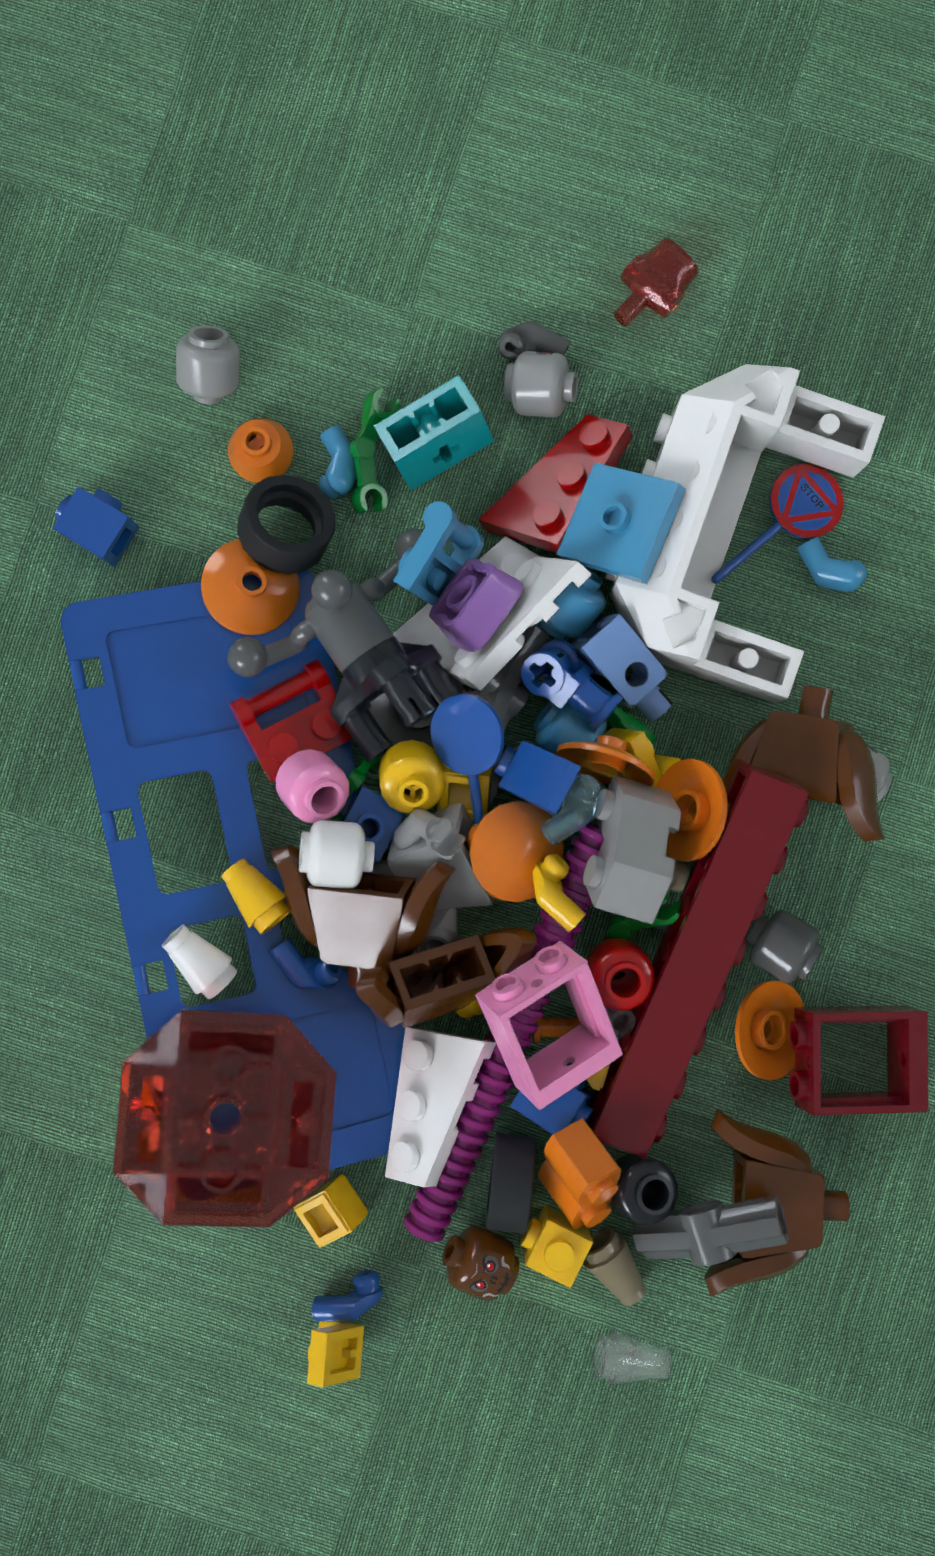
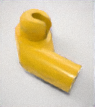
M549 854L542 863H536L532 872L535 898L541 908L567 932H570L586 913L563 893L561 880L569 872L568 864L559 855Z

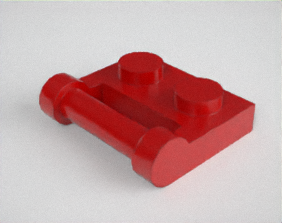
M318 659L303 665L304 671L247 700L242 696L229 703L237 723L270 783L276 780L280 766L294 753L312 749L326 754L352 740L345 727L338 728L329 715L337 694L330 683L325 668ZM313 688L319 699L318 702L261 730L255 717Z

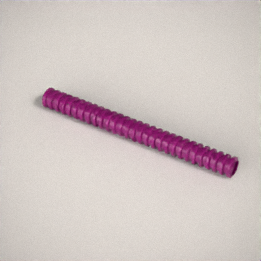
M581 822L578 827L581 835L580 837H574L572 840V845L575 848L573 852L568 851L565 856L568 860L569 872L561 882L563 893L586 913L582 919H587L589 916V911L586 910L587 905H593L586 885L583 883L584 870L589 858L592 855H598L604 838L598 825L590 822ZM542 908L540 916L543 920L542 922H536L533 928L536 932V945L527 961L535 957L543 948L552 946L559 941H562L570 948H574L576 945V939L573 938L574 934L581 933L583 926L579 922L570 932H567ZM546 994L509 1018L524 1056H526V1052L523 1048L529 1047L532 1042V1038L529 1036L530 1033H536L538 1029L536 1019L543 1018L545 1014L542 1006L549 1004L551 1000L549 994ZM493 1034L485 1035L484 1040L496 1042ZM497 1044L490 1059L483 1060L475 1081L479 1086L473 1100L466 1101L456 1124L459 1133L437 1185L425 1188L418 1186L415 1193L417 1198L412 1200L409 1207L411 1212L406 1213L403 1223L408 1231L424 1241L439 1242L443 1240L446 1233L444 1228L448 1227L451 1223L452 1217L450 1214L456 1212L458 1206L456 1201L460 1200L463 1196L464 1190L462 1187L469 1183L470 1176L468 1173L473 1172L476 1167L474 1159L480 1158L482 1154L480 1145L487 1143L489 1136L486 1131H491L494 1127L495 1122L492 1117L499 1116L501 1108L498 1104L504 1103L507 1098V1093L504 1090L510 1089L513 1085V1080Z

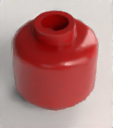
M622 938L607 939L598 944L588 955L587 963L604 1006L618 1011L631 1010L643 1004L651 995L655 984L654 967L645 952L634 942Z

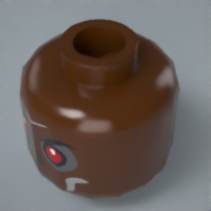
M478 1225L467 1227L459 1236L453 1235L448 1240L442 1257L443 1264L447 1265V1279L450 1285L483 1301L494 1300L500 1294H507L513 1287L519 1272L520 1262L519 1258L515 1255L513 1243L506 1237Z

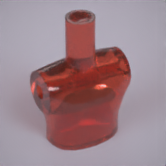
M667 238L662 239L648 252L637 255L626 266L620 276V279L630 289L632 294L613 313L615 319L622 326L627 327L646 306L661 317H668L682 301L688 286L698 276L696 263L679 245Z

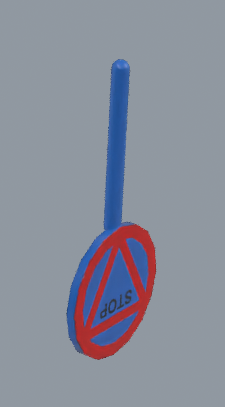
M812 464L793 465L782 471L773 482L769 494L770 511L776 522L712 576L711 581L714 584L721 582L781 529L789 535L801 539L821 537L833 530L841 519L844 507L842 490L836 479L825 469Z

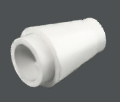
M184 924L172 932L162 944V947L168 952L169 957L194 993H202L207 999H211L220 993L237 973V969L231 964L232 957L193 931H190Z

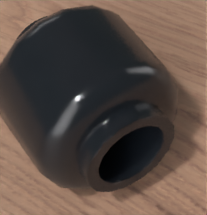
M627 1154L617 1159L615 1162L621 1169V1175L616 1183L619 1186L618 1191L613 1195L610 1206L619 1215L641 1225L657 1224L666 1219L673 1211L678 1199V1183L671 1169L665 1163L648 1156L645 1158L636 1154Z

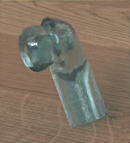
M589 774L577 775L563 800L561 811L541 824L544 836L552 845L559 844L590 823L595 817L599 799V784L593 776Z

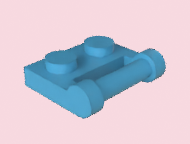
M435 501L425 509L423 522L426 527L415 545L406 550L398 564V573L393 580L432 606L438 601L440 595L461 566L469 559H477L484 546L482 534L473 526L463 525L457 520L455 511L442 501ZM448 538L452 541L454 547L451 556L442 551Z

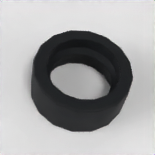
M289 475L271 476L253 485L246 496L238 517L237 534L243 549L256 563L275 572L286 574L307 571L321 560L335 532L336 515L330 500L317 486L299 477ZM277 505L291 508L307 519L312 526L314 536L309 542L304 543L283 542L270 535L261 525L259 520L260 511L265 507Z
M496 1133L486 1211V1228L488 1230L526 1233L534 1181L535 1137Z

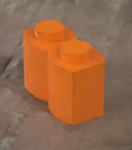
M581 1118L550 1137L544 1148L546 1160L538 1174L539 1180L574 1229L584 1224L587 1228H592L601 1223L610 1214L611 1208L609 1205L613 1195L618 1191L619 1186L616 1183L621 1175L620 1167L586 1121Z

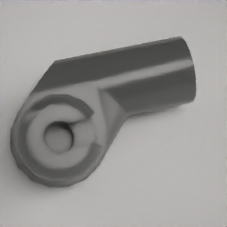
M528 321L505 330L499 337L498 351L505 359L516 360L524 351L559 353L565 356L571 341L535 321Z

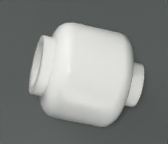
M318 820L313 823L310 832L302 831L299 850V872L307 873L309 882L316 887L355 888L361 880L362 873L372 872L374 842L365 841L364 830L357 823Z

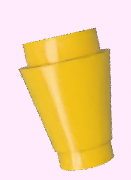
M245 858L233 864L221 875L248 928L255 927L260 935L272 929L290 913L285 893L253 865H250Z

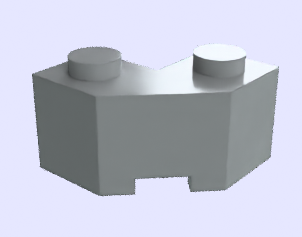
M614 774L608 790L602 789L594 805L593 815L601 830L604 841L598 855H592L589 858L584 870L583 883L586 885L595 908L653 924L673 879L675 859L665 856L669 833L674 834L679 830L681 810L670 792Z

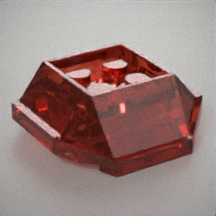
M180 1009L123 1060L113 1174L126 1188L130 1189L162 1225L271 1227L310 1192H314L329 1179L336 1072L285 1014ZM222 1103H231L239 1109L237 1121L228 1128H218L210 1122L212 1110Z

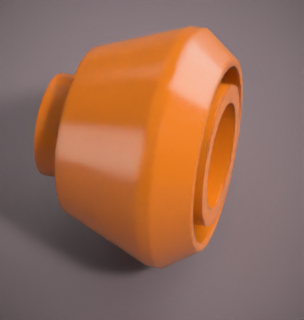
M253 418L243 422L232 433L228 443V457L233 469L239 476L253 483H258L266 477L283 475L290 467L293 459L294 448L289 433L281 424L268 418Z

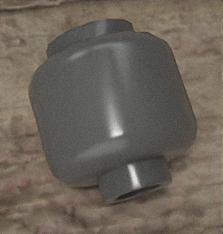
M786 910L775 912L769 920L761 916L752 927L746 941L754 945L750 953L751 963L786 984L795 981L797 977L805 981L824 949V946L818 943L820 939L818 929Z

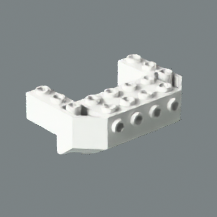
M745 364L682 394L672 416L663 413L653 442L661 444L656 461L647 459L641 474L678 482L686 489L648 583L643 584L606 573L605 579L613 581L609 596L617 613L625 619L660 664L776 704L788 699L804 651L714 620L720 602L711 599L716 585L711 581V578L722 567L760 455L765 447L854 478L870 463L885 416L796 386L795 384L800 373L799 370L790 367Z

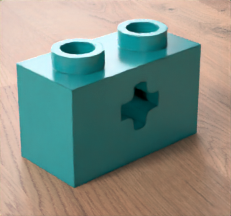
M459 375L374 425L411 491L494 442L481 409Z

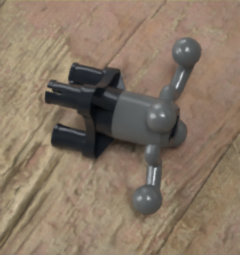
M408 529L398 536L395 543L397 558L376 578H369L358 584L351 581L343 572L329 569L321 572L314 578L311 592L313 598L305 607V620L292 630L290 636L266 646L254 638H241L230 646L227 653V662L231 670L242 677H253L258 675L264 668L304 651L309 646L310 640L317 637L343 675L329 715L338 728L345 727L365 756L367 763L373 761L394 745L369 711L372 706L370 702L385 693L404 720L406 727L409 728L416 724L420 717L423 719L434 709H437L447 698L463 694L460 693L439 663L442 657L434 645L399 642L371 602L383 599L398 585L393 580L398 573L399 561L406 550L415 545L423 532L421 529ZM414 679L417 681V683H418L419 686L422 688V690L424 691V693L426 694V696L428 697V699L431 701L432 704H430V703L428 702V700L426 699V697L424 696V694L422 693V691L419 689V687H418L417 684L415 683Z

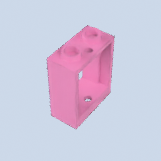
M562 941L543 948L535 957L510 973L497 977L491 985L475 994L515 1087L539 1110L623 1055L587 961ZM564 983L580 1025L526 1060L509 1018Z

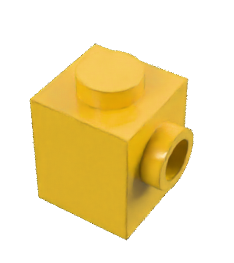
M544 1204L537 1219L532 1217L529 1220L527 1231L525 1234H522L520 1245L523 1246L525 1266L570 1289L593 1244L589 1228L585 1224L574 1229L563 1213Z

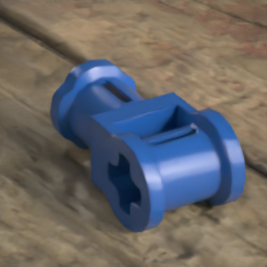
M554 639L548 641L538 652L529 656L521 668L523 683L530 692L537 696L548 698L560 709L568 704L590 722L589 729L594 733L623 699L618 693L611 695L590 677L595 670L581 660L577 650L565 640ZM563 653L564 656L559 659L557 655ZM550 664L554 667L552 671L548 668ZM543 676L545 680L539 683L538 679Z

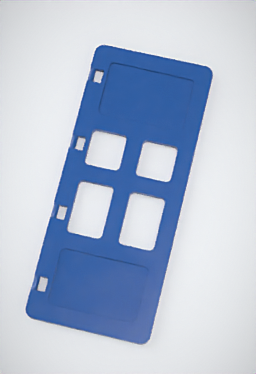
M309 569L297 573L300 586L299 598L291 616L277 629L260 635L238 634L220 625L211 616L204 604L201 593V581L74 602L68 605L61 615L65 647L176 1182L181 1197L191 1204H203L388 1154L405 1027L403 1028L400 1023L390 1028L378 1020L369 1005L358 997L356 989L348 985V970H344L341 980L330 989L312 990L296 988L269 952L283 941L279 923L262 935H260L255 927L248 928L225 882L171 894L162 893L157 886L138 795L140 785L145 782L200 771L209 773L213 780L230 866L245 858L250 865H253L285 893L279 871L271 870L266 863L248 779L247 766L250 762L258 759L237 723L229 703L242 696L247 700L304 671L303 665L314 659H318L325 668L330 683L337 694L339 687L334 663L317 637L310 640L309 646L304 651L264 668L258 675L253 677H242L231 670L227 662V653L230 646L241 638H254L266 646L290 636L292 630L305 620V607L313 598L311 586L315 577ZM247 575L242 580L244 587L248 590L255 591L261 587L259 578L254 575ZM100 658L105 685L87 688L82 661ZM312 688L255 718L261 730H264L318 702L319 699ZM350 741L326 753L344 771L348 778L356 767ZM354 793L352 794V796L350 797V799L347 801V803L345 804V806H344L343 809L341 810V812H340L341 814H344V812H345V810H346V808H347L349 802L351 801V799H352ZM131 808L137 837L119 840L113 812ZM230 916L239 917L243 923L253 970L254 989L247 994L196 1006H186L181 1001L174 963L169 957L168 952L162 947L163 942L168 938L172 930L183 924L189 926ZM162 960L168 989L151 993L145 964ZM195 1114L200 1142L182 1146L177 1118Z

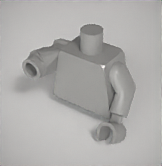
M462 803L454 804L435 813H430L420 808L413 810L396 828L387 859L380 860L379 863H374L373 865L374 874L415 878V884L421 874L436 861L456 869L443 888L432 926L421 945L423 951L458 940L457 908L493 905L494 898L482 888L472 871L467 836L474 824Z

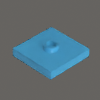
M594 462L556 555L565 560L578 561L585 567L647 584L686 489L678 482Z

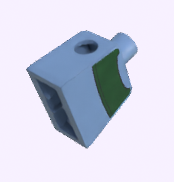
M620 614L599 616L582 636L570 642L577 650L580 659L595 670L591 675L593 680L605 690L613 694L618 693L623 697L619 706L631 708L636 705L646 718L652 722L662 716L673 704L658 686L668 675L666 670ZM628 666H630L632 677L629 682H626L625 672Z

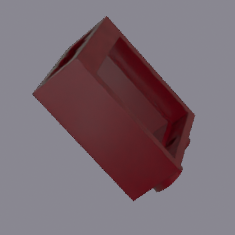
M905 1005L794 1007V1020L791 1021L789 1026V1041L792 1049L795 1051V1070L790 1073L789 1089L796 1107L812 1115L929 1112L928 1011ZM887 1022L888 1091L821 1093L820 1023Z

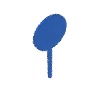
M458 694L447 698L437 707L431 721V740L438 757L448 768L459 774L468 775L475 825L483 818L478 774L489 770L500 758L504 745V732L498 714L489 703L472 694Z

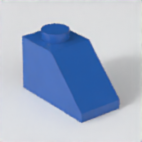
M522 740L517 750L509 746L507 747L494 773L503 777L498 788L526 803H531L550 815H554L558 812L581 766Z

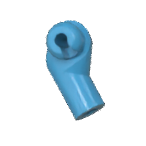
M819 537L797 548L814 582L821 588L850 592L858 589L867 578L866 567L860 561L829 558Z

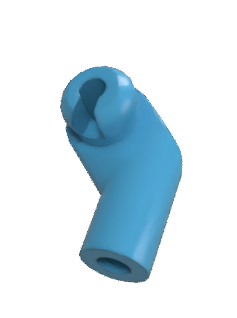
M340 425L332 426L320 435V439L327 449L331 461L326 470V475L320 477L319 489L329 499H337L341 494L346 495L349 493L356 480L354 458L349 450L350 442Z

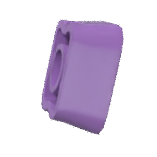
M469 559L461 566L440 595L438 601L431 608L429 617L454 646L468 652H475L490 640L518 601L523 591V583L499 570L491 563L483 564L478 559Z

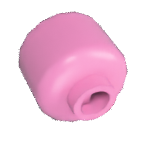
M307 749L289 756L280 766L276 776V791L281 801L293 815L304 822L315 823L318 820H329L341 811L349 796V781L344 771L330 757L321 751Z

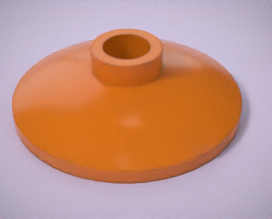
M240 539L228 542L218 548L208 559L202 573L201 593L208 612L220 625L238 634L260 635L277 629L291 616L299 598L298 574L271 571L256 563L243 549ZM247 575H254L259 578L261 587L255 591L248 590L244 587L242 580Z
M600 735L597 742H570L561 744L557 748L556 755L581 766L578 774L588 779L610 785L615 774L650 786L654 783V772L640 759L626 752L627 743L617 737Z
M684 759L674 763L665 771L657 783V788L670 792L681 810L679 830L674 834L669 833L666 855L679 861H694L708 854L721 837L727 817V794L720 775L710 764L697 759Z
M767 980L754 986L743 999L735 1023V1043L742 1064L752 1075L765 1080L780 1079L789 1074L795 1067V1051L792 1049L789 1041V1026L791 1021L794 1020V1007H804V1004L797 991L789 984L781 981Z

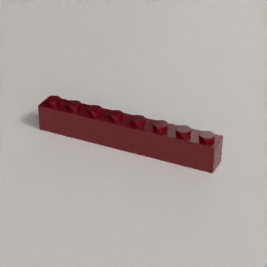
M742 760L739 761L726 791L727 817L721 837L708 854L695 862L679 899L681 901L679 917L673 924L668 925L652 961L655 972V984L652 993L643 1004L631 1010L618 1039L623 1055L610 1063L603 1088L596 1090L590 1107L594 1109V1113L588 1125L600 1142L645 1158L653 1142L658 1143L664 1135L667 1125V1110L672 1099L677 1100L684 1090L687 1079L685 1070L692 1055L697 1056L703 1048L706 1039L705 1025L712 1010L717 1011L724 1001L726 994L725 980L731 967L737 966L744 956L747 945L746 933L752 920L757 921L761 917L767 902V893L765 892L772 875H777L782 870L788 855L787 841L793 828L801 826L809 808V801L807 800L809 791L796 781Z

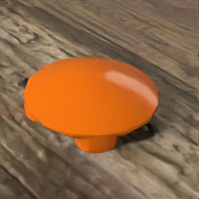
M521 801L498 805L484 815L479 823L473 825L467 836L473 874L482 888L490 896L499 900L518 903L534 899L535 890L532 872L536 863H542L549 854H557L561 858H563L564 854L561 831L552 816L531 803Z

